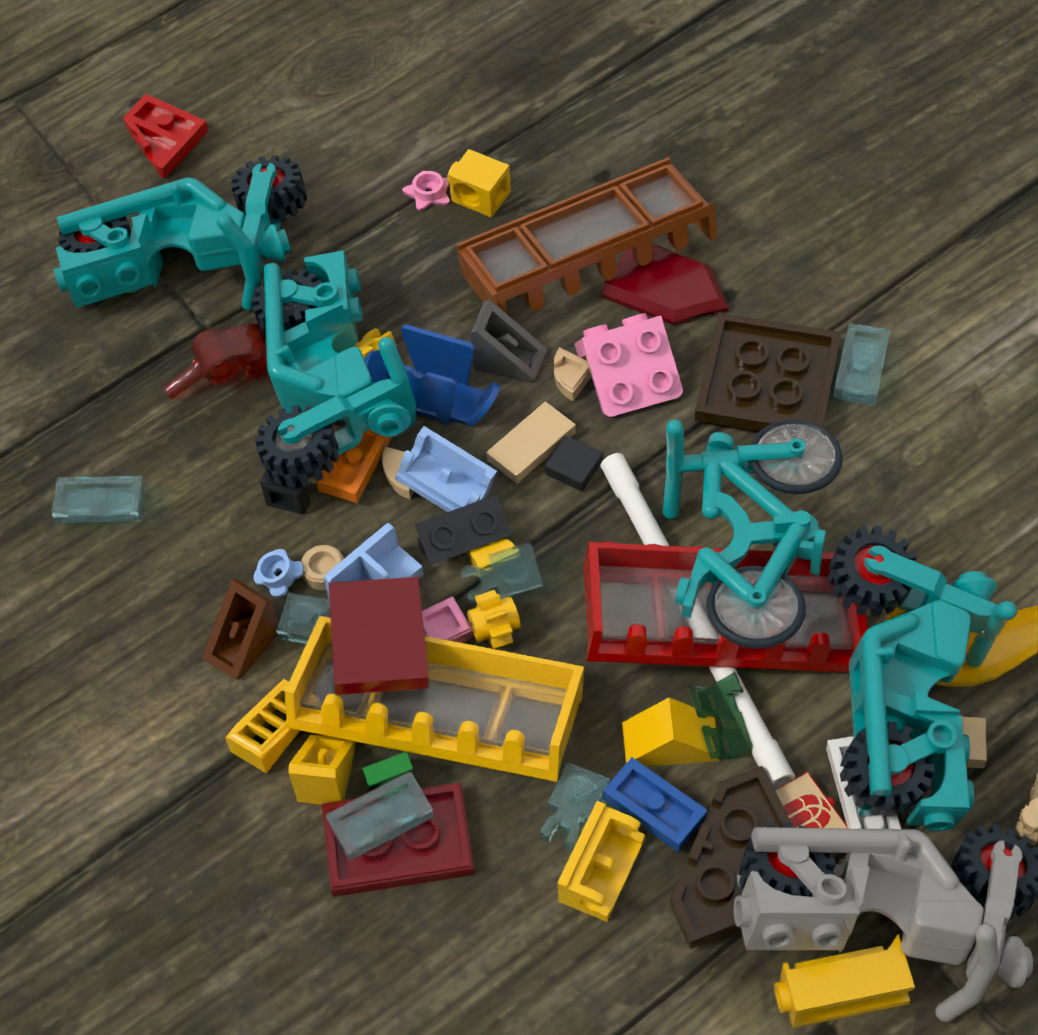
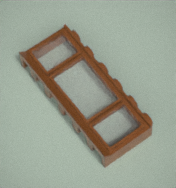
M667 157L457 243L456 247L461 273L483 303L491 300L507 314L505 301L524 293L525 302L530 309L538 311L545 304L542 285L560 278L561 286L570 296L576 295L581 289L579 270L596 263L597 271L603 279L611 280L617 274L615 255L631 248L633 256L639 264L647 265L653 259L651 240L667 233L671 245L676 250H683L689 242L688 224L694 222L710 241L716 239L715 203L709 205L671 164V159Z

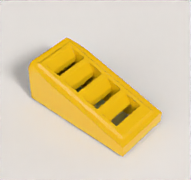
M286 679L279 682L225 737L230 752L266 774L300 732V730L287 728V720L284 721L272 714L275 709L286 714V704L283 702L285 690L289 683ZM312 695L308 704L320 706L321 702L320 699ZM268 722L278 729L273 733L264 728L263 724ZM257 734L266 741L261 745L252 738Z

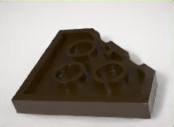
M763 766L719 782L706 819L700 827L688 856V862L681 879L677 882L672 894L670 907L690 949L741 929L734 920V901L736 896L741 895L743 889L738 886L737 873L753 829L755 827H766L770 823H775L776 827L780 828L782 822L791 823V828H794Z

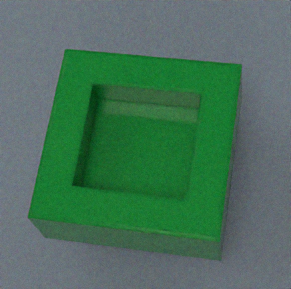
M406 751L362 768L361 774L367 790L378 786L380 794L407 784L404 776L411 774L413 767Z

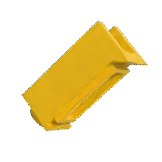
M899 934L887 950H884L883 946L799 962L794 964V969H789L788 962L783 963L780 982L774 983L778 1008L781 1013H789L792 1028L908 1005L910 1003L908 991H913L915 988L906 956L901 950Z

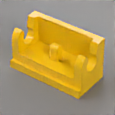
M596 801L558 880V898L560 903L608 922L645 842V834L638 831L641 823L637 819Z

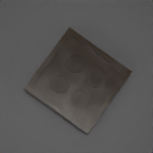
M718 313L695 409V421L760 431L768 425L779 421L792 419L805 420L824 427L842 332ZM789 428L772 433L821 442V436L805 429Z

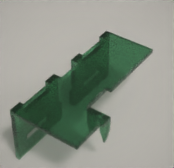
M736 672L726 676L710 687L688 685L697 716L699 718H707V716L720 717L724 727L723 729H716L703 725L701 728L711 758L732 760L753 748L742 712H739L735 697L744 693ZM696 693H697V694H698V697H699V700H700V704H701V707H700V705H699V702H698V699H697V696H696ZM708 694H711L716 710H713ZM709 736H711L716 751H714ZM722 736H725L729 752L726 751Z

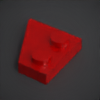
M145 94L123 117L127 131L159 176L164 179L209 132L205 120L148 94Z

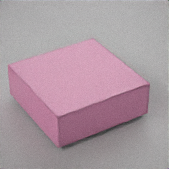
M453 596L422 610L424 636L464 643L474 638L473 630Z

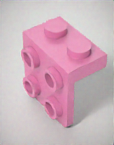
M646 313L623 319L622 327L608 330L607 324L584 330V337L575 343L577 355L587 359L601 410L605 416L614 417L681 396L683 388L661 316L647 319Z

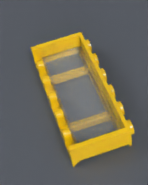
M319 616L285 690L287 728L558 782L563 755L579 704L582 701L584 666L425 636L429 688L335 695L331 618Z

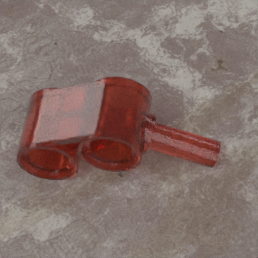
M256 323L203 331L194 338L191 344V350L195 355L192 359L193 364L164 385L163 390L173 400L202 377H205L213 384L226 383L239 373L241 367L250 378H261L268 375L266 334L263 333L260 326Z

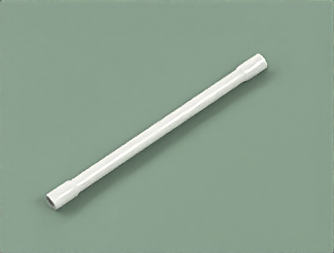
M615 453L606 457L601 463V469L615 495L621 500L643 544L669 546L639 490V483L624 455ZM666 586L675 602L677 587ZM697 598L691 618L682 616L687 627L693 630L694 639L718 640L719 637ZM676 604L682 616V605ZM709 667L752 748V755L758 767L763 766L774 789L795 779V774L778 742L772 738L736 669L732 667Z

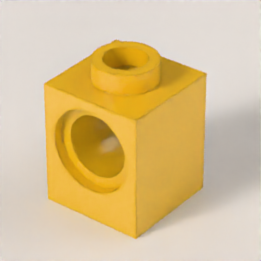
M468 149L461 160L453 163L449 170L447 181L450 184L451 201L491 218L511 193L509 165Z

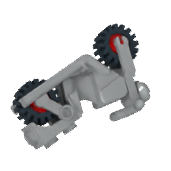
M782 822L781 827L777 828L775 823H770L766 827H755L753 829L740 863L737 881L738 886L743 889L741 895H737L734 901V920L736 925L741 927L746 950H839L841 952L853 931L858 915L869 911L881 913L897 923L902 929L901 950L905 955L951 965H961L968 957L966 968L968 980L964 988L939 1003L935 1010L936 1016L940 1021L949 1022L981 1001L994 975L1011 988H1021L1026 978L1031 976L1033 957L1030 949L1024 945L1018 936H1010L1005 942L1004 938L1008 921L1013 919L1015 913L1018 917L1025 915L1027 910L1031 909L1038 896V847L1030 850L1028 847L1031 840L1026 836L1021 840L1014 838L1017 831L1008 828L1006 834L1001 833L1000 825H992L989 832L985 826L977 827L975 833L970 831L966 834L950 867L930 838L919 830L806 828L801 825L798 828H791V823ZM831 853H847L842 865L836 864L835 858H829Z

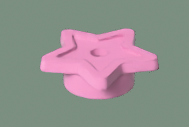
M421 171V173L414 177L412 185L403 188L405 195L416 199L418 211H423L432 204L447 206L450 202L446 194L447 189L450 187L447 178H442L440 174L434 171Z

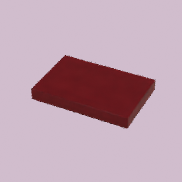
M404 577L328 583L335 695L429 688L419 578Z
M461 782L322 804L330 888L333 897L475 875Z

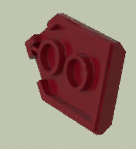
M653 243V259L647 265L639 264L633 256L632 248L626 250L617 263L616 276L611 280H606L601 293L602 298L638 312L646 313V315L651 317L661 316L664 322L671 325L689 322L690 317L709 312L715 315L729 311L728 304L710 265Z

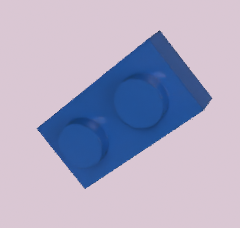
M633 757L629 759L603 790V799L622 813L637 819L641 823L640 826L678 853L702 823H704L708 810Z

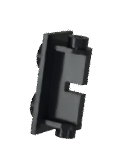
M497 494L414 524L419 535L417 541L422 554H426L429 565L512 536Z

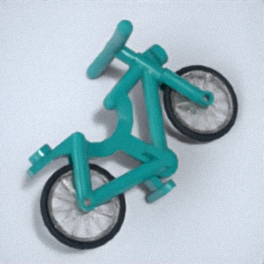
M672 419L666 425L667 453L663 515L667 519H675L680 513L683 473L702 471L704 473L703 516L710 520L717 517L725 518L734 531L730 545L720 553L715 552L709 547L701 548L698 551L691 578L680 577L675 604L682 605V616L691 618L698 592L709 582L712 587L707 596L706 608L708 618L714 629L722 637L734 644L748 648H768L782 644L793 637L800 629L806 612L803 594L798 585L787 574L796 558L811 560L810 574L819 576L826 530L819 529L817 520L808 512L802 510L792 511L750 474L755 473L764 484L777 491L789 494L812 493L831 484L838 476L843 461L841 447L836 438L823 427L805 420L792 419L779 421L763 428L754 437L751 445H741L734 449L735 441L730 435L716 432L710 435L706 451H701V454L684 455V426L681 421ZM722 475L771 515L773 521L751 523L746 512L732 496L721 492ZM772 543L773 546H777L766 567L746 566L734 569L745 558L751 545Z

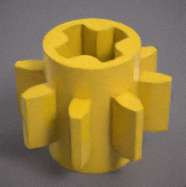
M495 590L475 596L477 606L474 609L468 610L467 615L476 641L479 643L488 640L489 645H492L493 649L513 643L511 633L514 630L520 629L521 623L512 598L509 596L501 599L499 593L496 594Z

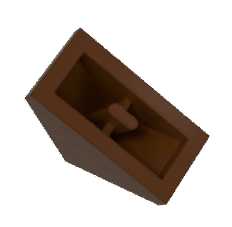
M238 579L231 580L202 659L234 679H241L280 633L272 600Z

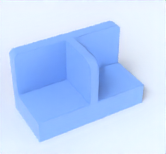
M387 523L326 573L324 581L329 598L328 583L418 577L420 579L424 574L422 565L398 546L396 529L390 523Z

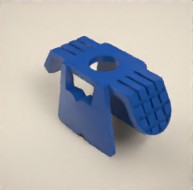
M403 325L401 333L415 370L406 365L404 367L416 402L417 414L438 420L443 424L449 425L451 421L473 427L490 409L500 390V385L495 382L491 383L485 390L468 386L475 346L467 341L414 326ZM373 350L369 352L365 362L373 383L391 379L380 351Z

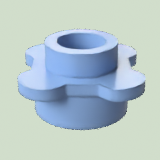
M277 549L265 554L259 560L257 570L254 573V581L259 586L265 585L268 587L273 597L280 598L287 594L288 587L293 584L295 579L302 577L304 566L300 561L293 562L289 559L285 550Z

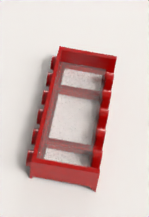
M614 542L588 543L583 566L588 637L587 661L849 673L850 658L863 634L868 629L866 613L864 616L856 614L858 605L854 603L851 604L849 609L845 608L842 605L845 596L841 595L835 598L832 593L835 584L829 585L828 576L831 572L828 570L829 565L835 554L832 552L823 553L819 576L810 574L811 560L796 558L787 576L798 585L803 594L806 605L804 621L795 635L784 643L758 649L734 644L722 637L714 629L708 618L706 608L707 596L712 587L709 582L698 592L691 618L682 616V605L675 604L680 577L691 578L698 551L704 547L619 544ZM711 548L719 553L724 550L722 548ZM749 550L745 558L734 569L746 566L766 567L774 551ZM760 575L743 577L755 586ZM783 584L766 611L764 621L758 625L748 623L746 616L721 593H719L716 601L717 614L722 623L732 632L746 638L763 639L778 635L789 627L796 615L794 597Z

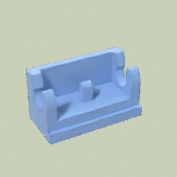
M423 426L417 434L411 452L405 451L395 480L446 512L487 498L497 471Z

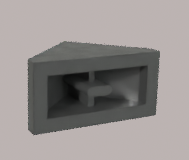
M491 300L485 301L470 333L471 343L475 346L473 356L474 369L525 382L534 381L547 348Z

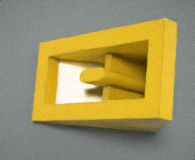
M669 697L622 722L626 763L631 757L645 767L719 761L714 715Z
M309 736L289 763V776L297 802L322 805L323 803L345 800L355 752V741L329 736Z

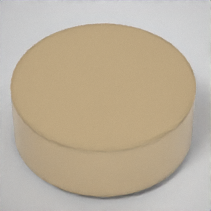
M319 545L309 549L301 559V563L304 566L303 579L305 583L313 589L326 590L324 576L344 559L341 552L329 545Z

